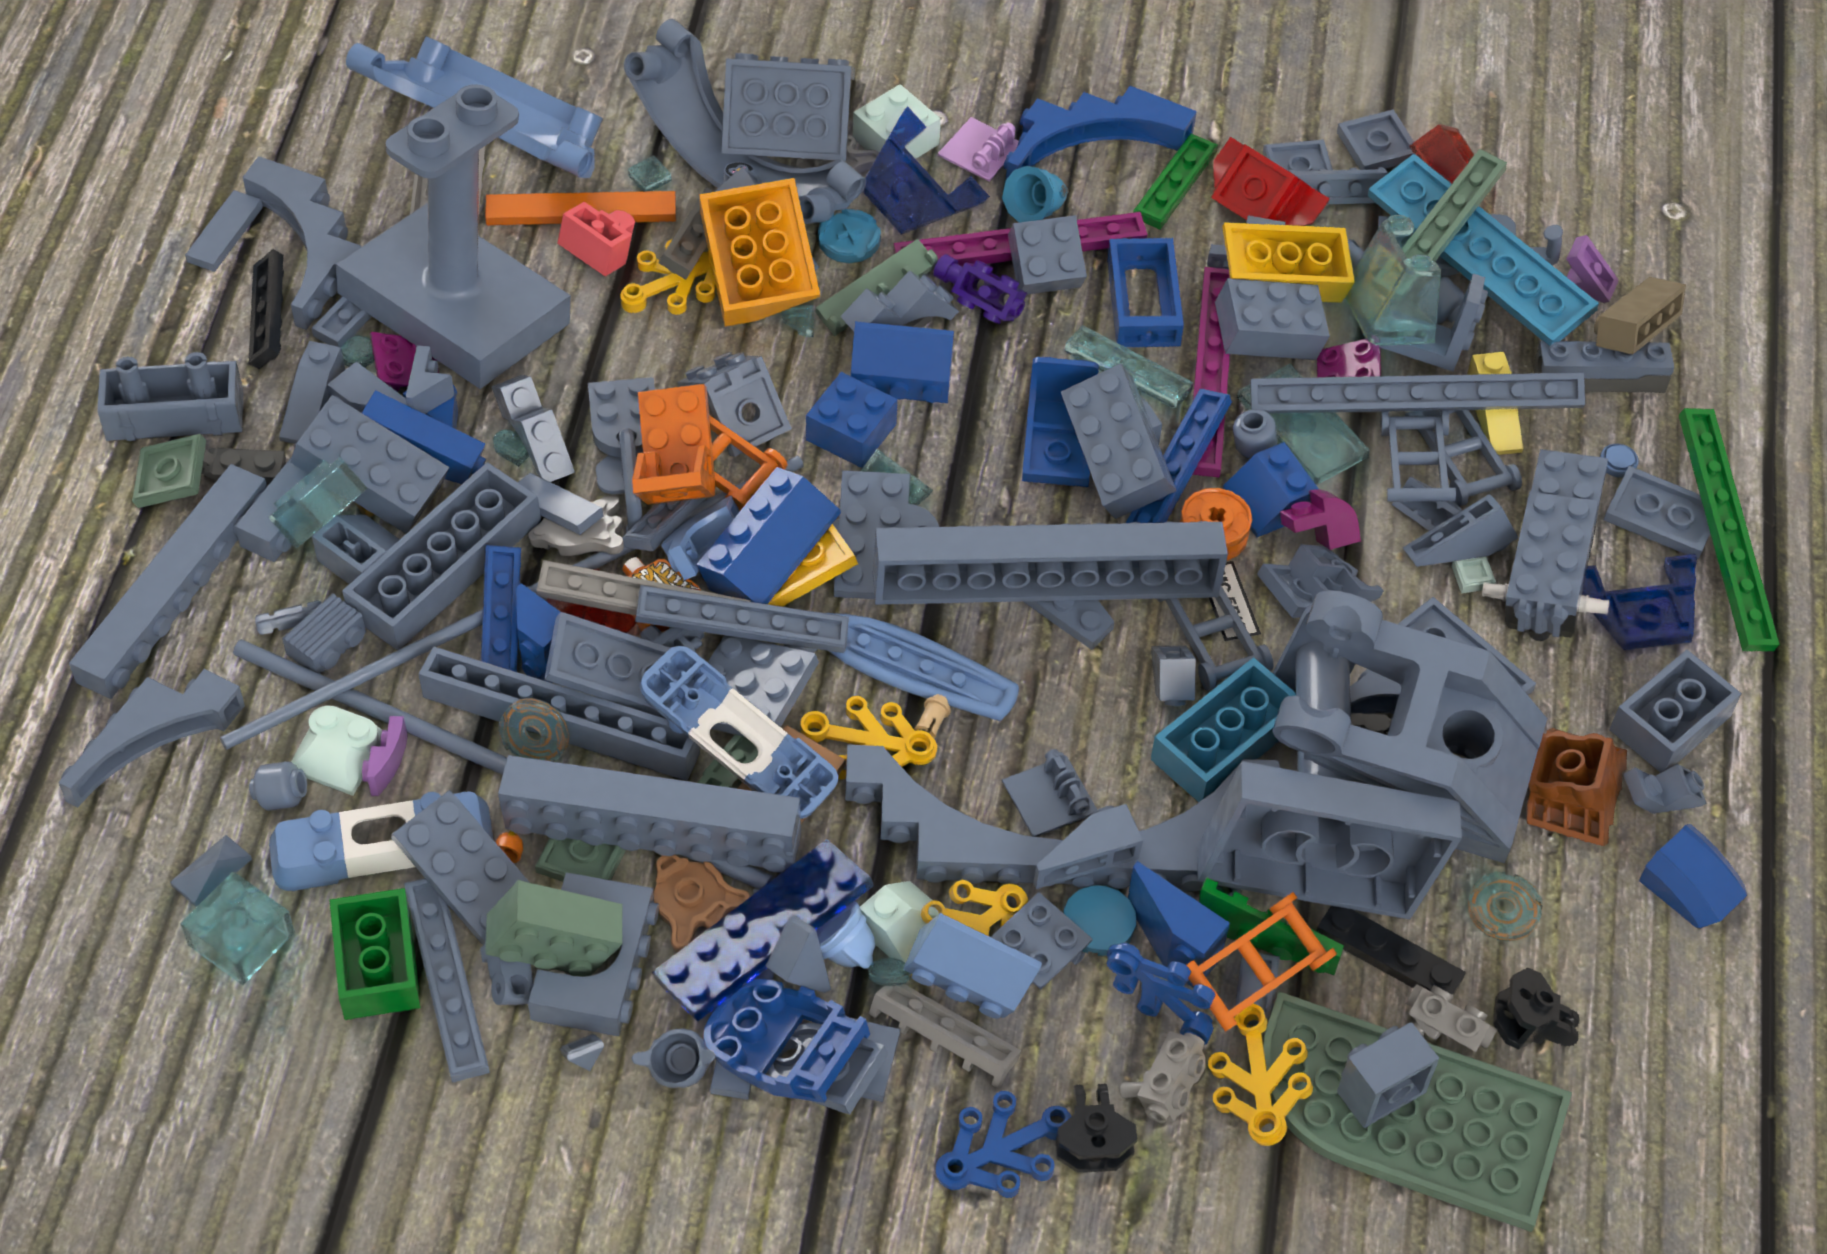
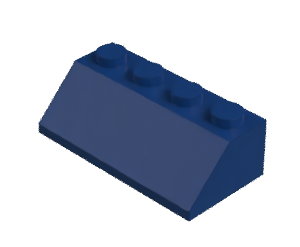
M776 467L696 565L709 591L720 595L751 600V602L768 604L841 514V511L806 478Z

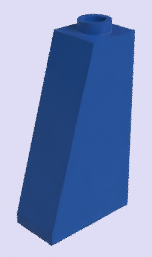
M376 390L362 411V414L447 465L449 469L445 480L463 484L486 462V458L482 457L485 443Z

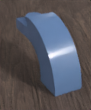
M732 496L713 504L693 516L663 541L661 546L668 557L672 569L675 572H680L684 581L697 575L699 569L696 564L740 512Z

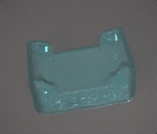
M1391 215L1381 223L1353 270L1355 283L1345 297L1366 339L1376 345L1435 343L1441 270L1429 256L1414 255L1412 258L1405 256L1402 247L1409 240L1414 230V224L1410 217Z

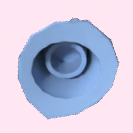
M856 901L846 902L832 908L816 930L823 959H829L844 967L860 966L864 969L870 968L873 964L872 955L875 948V939L866 923V917L861 913L859 904Z

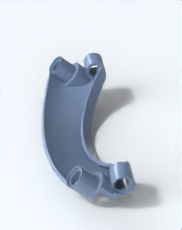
M675 19L666 20L657 30L656 39L661 45H649L645 52H632L625 58V73L652 120L687 163L717 188L725 183L723 180L724 167L731 162H745L752 165L755 169V175L759 177L762 183L794 178L804 224L828 221L835 210L846 209L865 189L866 179L842 159H837L819 167L800 168L782 164L767 156L721 153L723 111L717 102L709 81L702 45L692 33Z

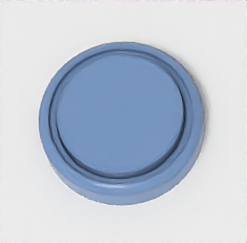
M1610 444L1600 454V457L1608 458L1606 473L1614 477H1624L1629 466L1637 469L1639 463L1636 452L1623 444Z

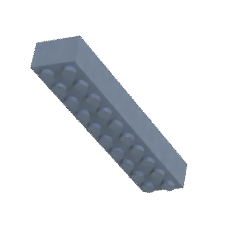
M1207 521L876 528L872 571L875 605L1218 597L1228 551L1223 523Z

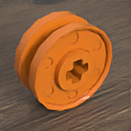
M1205 488L1194 492L1185 500L1180 522H1222L1228 551L1227 560L1237 557L1245 549L1252 524V514L1250 507L1243 498L1225 489Z

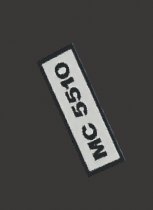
M1233 561L1226 562L1223 574L1224 581L1221 586L1250 636L1260 635L1261 632ZM1208 597L1216 618L1224 616L1225 614L1216 598ZM1233 628L1221 631L1224 641L1238 639Z

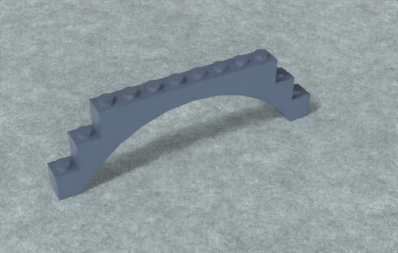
M847 745L845 801H855L861 804L881 802L880 840H890L895 843L917 841L916 879H926L933 883L945 880H967L971 884H977L982 881L1000 882L1004 885L1033 883L1036 865L1063 841L1024 836L981 823L947 806L916 783L888 753L884 746ZM1242 760L1280 768L1279 760ZM1239 765L1213 793L1183 814L1151 828L1139 831L1143 839L1139 859L1055 884H1073L1080 888L1091 885L1110 886L1115 889L1127 888L1130 886L1133 866L1138 861L1177 888H1183L1186 891L1201 890L1204 883L1198 882V844Z

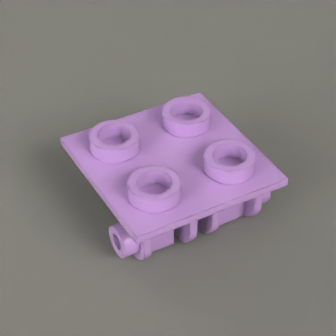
M970 117L938 152L937 156L990 182L1004 166L1008 153L1010 151L1014 152L1018 146V140L1015 139V126L1011 123L1001 124L998 130Z

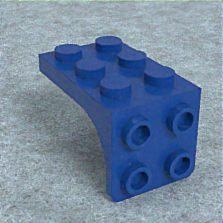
M1035 357L1033 359L1022 481L1089 487L1090 470L1061 391L1099 373L1098 363L1053 357Z

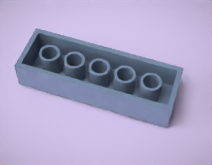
M485 463L387 552L343 589L344 601L363 615L365 628L397 651L400 650L484 574L486 545L513 547L541 522L538 496L490 463Z

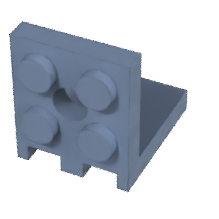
M1476 274L1472 275L1452 329L1390 309L1379 347L1454 372L1461 351H1468L1470 348L1475 325L1480 322L1485 308L1484 303L1488 291L1483 289L1485 277Z
M732 352L725 353L714 359V365L708 368H704L703 365L695 367L685 373L687 378L677 382L679 387L705 384L707 387L708 404L714 418L755 447L792 429L762 356H745L743 352L735 355ZM747 403H751L755 408V416L749 422L745 421L742 417V408ZM732 444L727 446L730 456L735 457L743 453Z

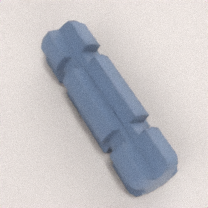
M321 601L308 602L307 607H302L300 604L275 610L273 615H269V612L256 615L257 631L260 635L273 633L274 628H278L279 631L293 628L317 608Z

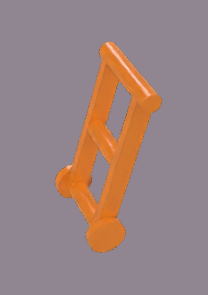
M709 415L710 430L719 435L712 443L713 462L729 444H732L761 465L741 489L714 471L716 487L727 494L725 498L732 496L736 506L741 511L774 469L779 467L785 470L788 464L785 458L776 450L768 448L763 453Z
M1294 892L1269 908L1273 914L1271 917L1198 966L1194 960L1186 965L1191 970L1188 979L1193 986L1201 984L1214 991L1215 997L1209 1009L1225 1032L1238 1024L1234 1016L1309 965L1312 971H1314L1337 955L1334 948L1328 952L1324 949L1292 902L1298 898ZM1284 917L1310 955L1276 978L1250 940ZM1238 949L1264 987L1231 1010H1228L1203 972Z

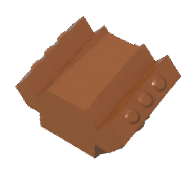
M1555 728L1547 730L1546 734L1543 733L1528 784L1530 796L1527 803V824L1544 828L1547 831L1557 832L1567 837L1577 838L1584 842L1600 846L1607 845L1609 843V826L1614 824V810L1620 790H1622V772L1627 770V750L1615 747L1612 738H1605L1600 734L1591 733L1585 736H1578Z

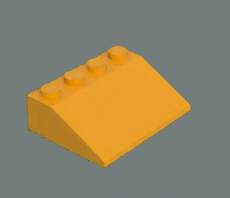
M794 178L699 194L700 213L725 327L755 322L820 297Z

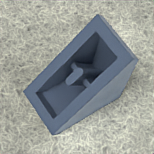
M796 915L789 917L766 967L786 982L824 993L831 990L816 929Z

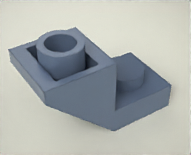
M1679 764L1670 767L1656 776L1649 775L1636 767L1623 774L1634 804L1652 814L1701 807L1707 804L1702 792L1705 786L1697 772L1690 771Z

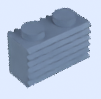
M334 593L331 594L282 638L286 655L303 667L319 674L324 672L325 669L333 668L338 662L340 655L344 654L346 649L357 646L363 639L366 632L363 615L349 604H346L345 601L336 597Z

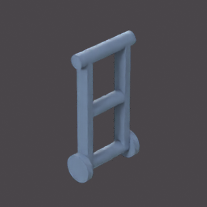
M1441 410L1440 416L1389 417V411H1382L1380 418L1381 436H1388L1393 486V488H1387V502L1456 501V488H1449L1444 445V436L1449 434V410ZM1434 429L1437 451L1398 452L1396 430ZM1399 465H1438L1440 488H1401Z
M1441 410L1411 411L1405 413V416H1440ZM1449 410V414L1456 412L1472 437L1445 445L1447 474L1451 481L1449 488H1456V501L1454 502L1460 507L1468 503V497L1504 486H1507L1511 491L1520 489L1522 478L1518 467L1513 463L1504 465L1470 411ZM1418 429L1431 451L1436 452L1434 431L1432 429ZM1480 449L1496 475L1466 483L1451 457Z
M1222 586L1220 587L1219 596L1215 598L1225 615L1192 625L1177 598L1158 599L1159 602H1167L1200 661L1198 674L1204 689L1207 691L1216 688L1217 680L1231 676L1253 657L1269 671H1272L1274 667L1270 650L1265 644L1255 645ZM1233 628L1248 657L1215 666L1200 637Z

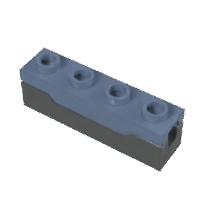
M1540 341L1533 363L1534 373H1584L1585 392L1665 393L1674 370L1670 343L1648 342L1634 354H1628L1597 347L1596 342L1560 341L1554 342L1549 346L1544 341Z

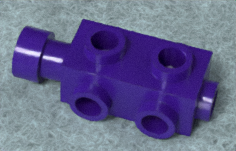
M944 254L934 268V277L945 283L950 281L954 284L951 291L959 295L956 300L957 302L971 309H974L975 305L985 310L983 316L995 323L1000 324L1002 320L1014 321L1015 318L1020 316L1025 307L1024 299L1027 292L1018 288L1020 283L1006 275H1002L1001 278L991 273L993 267L982 261L976 260L975 263L965 262L962 267L959 265L958 260ZM982 279L984 285L978 289L977 284ZM1009 294V298L1006 304H1004V296Z

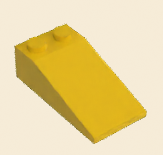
M1224 223L1222 226L1231 279L1318 285L1322 302L1337 303L1343 302L1355 283L1346 228Z

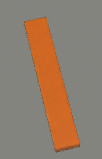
M675 191L486 194L485 220L486 225L561 224L565 212L585 202L597 211L603 210L607 214H611L616 210L624 211L630 214L635 222H676Z

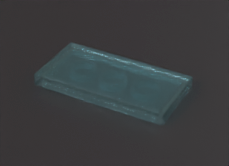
M1288 364L1263 378L1303 377L1291 364ZM1250 384L1239 389L1237 393V398L1248 410H1251ZM1335 412L1270 414L1276 425L1277 443L1285 442L1316 485L1369 457V448Z

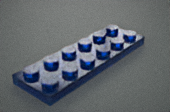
M826 839L652 971L654 978L698 1022L767 969L768 960L789 917L796 915L818 930L874 886L872 879L841 850Z

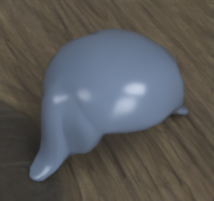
M673 1029L654 1040L649 1050L634 1053L631 1060L634 1064L649 1068L652 1077L659 1084L668 1088H686L697 1084L703 1078L708 1066L715 1058V1053L707 1049L705 1041L696 1032L689 1029Z

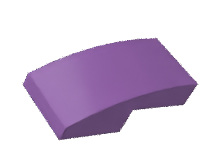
M389 716L388 730H382L381 746H371L369 760L363 761L362 780L363 782H368L371 796H379L384 791L401 763L408 737L404 716Z

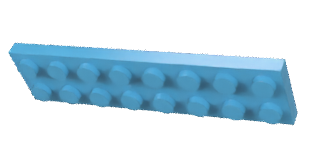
M1412 154L1368 189V197L1410 232L1414 233L1452 184L1417 155ZM1480 206L1476 208L1440 255L1468 280H1471L1473 274L1485 277L1483 289L1488 291L1487 295L1549 346L1554 342H1560L1598 311L1599 303Z

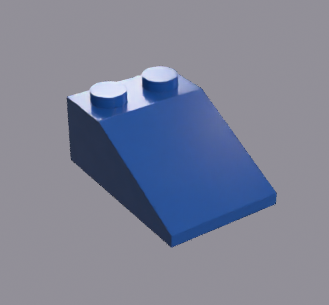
M1137 861L1132 870L1128 899L1136 911L1137 922L1163 966L1168 967L1170 962L1173 961L1187 965L1193 960L1199 966L1224 949L1230 925L1228 921ZM1218 963L1203 972L1205 977L1210 974ZM1188 979L1186 984L1193 988L1194 986Z

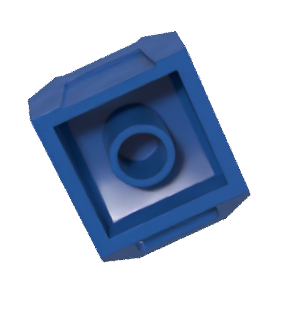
M1686 824L1655 853L1645 866L1639 879L1644 886L1696 928H1703L1720 922L1747 896L1743 881L1729 861L1692 824Z

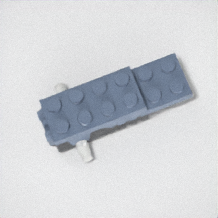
M1540 449L1509 584L1501 585L1484 582L1482 597L1486 596L1502 599L1503 602L1506 601L1505 623L1508 628L1516 629L1520 632L1529 631L1530 637L1536 641H1544L1550 635L1553 637L1563 636L1571 638L1575 633L1579 612L1584 614L1586 612L1608 614L1609 600L1606 601L1590 598L1589 595H1582L1596 530L1608 458Z

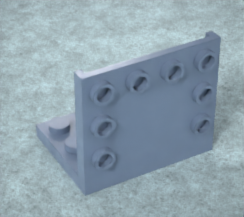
M735 53V59L726 58L721 153L821 160L842 159L846 161L851 80H855V68L849 66L848 60L828 59V65L819 64V59L801 58L800 63L788 62L789 57L770 56V61L758 60V55Z

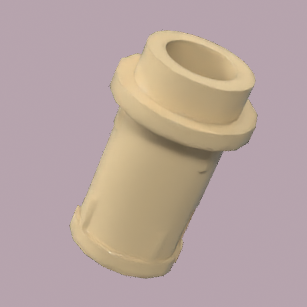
M939 694L925 700V710L914 728L915 731L925 729L934 739L943 719L951 713L946 697Z

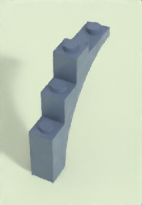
M258 156L243 176L245 191L247 195L261 199L264 207L284 219L299 235L307 250V268L302 285L291 303L295 326L307 330L313 320L320 317L323 306L328 299L337 292L336 264L362 246L346 241L348 228L345 224L344 214L341 211L328 207L330 195L328 194L324 178Z

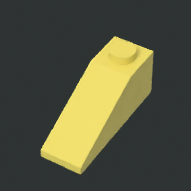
M1496 352L1472 355L1467 375L1511 374L1505 353ZM1518 409L1475 410L1483 433L1498 455L1522 453L1523 442Z

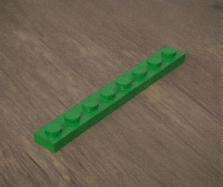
M1684 408L1678 416L1742 651H1774L1780 644L1715 410Z

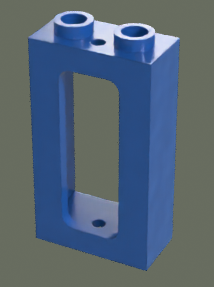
M1173 238L1110 239L1107 264L1116 347H1181L1184 322ZM1151 269L1155 271L1161 316H1130L1126 270Z

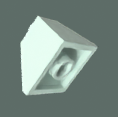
M911 881L884 885L860 906L861 913L866 917V923L873 933L875 945L902 969L905 966L919 930L927 924L921 917V910L924 905L933 901ZM929 907V916L935 918L939 914L938 910L934 907Z

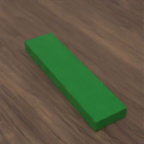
M1190 133L1136 206L1133 213L1141 212L1144 223L1161 230L1215 156L1218 145Z

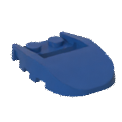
M770 979L749 980L731 989L711 1014L704 1028L706 1047L708 1050L714 1051L716 1061L726 1070L774 1096L822 1103L827 1099L826 1092L863 1038L868 1039L870 1036L865 1018L860 1016L855 1021L845 1015L843 1006L832 1000L827 1002L817 997L814 990L803 986L799 990L784 988L782 982ZM803 1019L822 1024L787 1077L778 1075L777 1078L766 1075Z

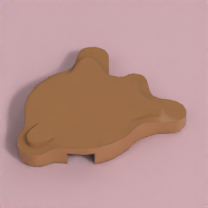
M662 855L656 862L657 884L654 889V903H659V915L671 927V944L673 950L677 953H686L692 948L697 928L704 926L710 932H718L723 927L725 919L729 914L745 912L752 906L750 893L728 885L721 872L707 861L704 863L689 862L688 858H680L676 855Z

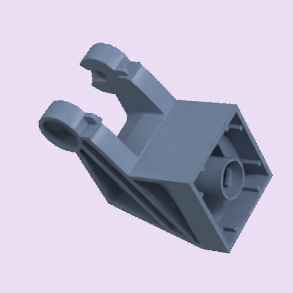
M1341 591L1317 593L1306 622L1307 632L1313 638L1324 644L1323 649L1326 652L1332 653L1333 658H1338V655L1357 665L1400 684L1401 692L1388 735L1351 725L1350 716L1340 708L1320 711L1309 707L1307 702L1300 696L1285 697L1281 702L1273 728L1274 736L1290 748L1305 753L1304 759L1310 760L1355 782L1460 801L1462 839L1456 849L1505 863L1511 850L1547 717L1491 651L1382 620V611L1375 604L1354 594ZM1453 753L1463 755L1466 758H1461Z

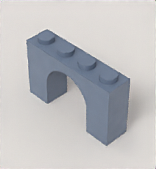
M566 872L561 890L622 904L621 950L617 959L609 968L592 976L578 977L537 969L528 1000L530 1020L619 1036L622 1024H628L631 1019L633 1001H629L631 991L638 990L640 985L642 968H638L640 958H646L648 955L651 936L647 935L649 925H656L659 903H654L653 888Z

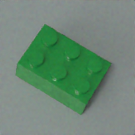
M405 888L329 899L338 996L344 1020L421 1008L410 908Z

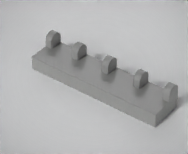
M895 978L890 979L875 994L869 1015L877 1018L882 1011L900 1022L898 1026L901 1029L900 1033L905 1035L909 1028L932 1040L930 1045L931 1051L938 1053L941 1047H944L965 1059L962 1065L964 1070L970 1072L975 1065L994 1076L991 1085L997 1089L1001 1087L1007 1073L1019 1059L1020 1049L899 980L896 983L895 980L897 981V979Z

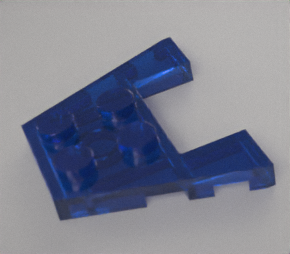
M908 106L903 110L865 177L866 186L863 190L868 199L901 235L981 205L990 197L972 176L950 194H947L905 147L923 133L926 126Z
M1696 554L1665 557L1663 567L1670 584L1605 591L1596 565L1588 566L1582 595H1589L1590 598L1606 601L1609 600L1607 615L1601 613H1593V615L1623 650L1691 643L1694 635Z

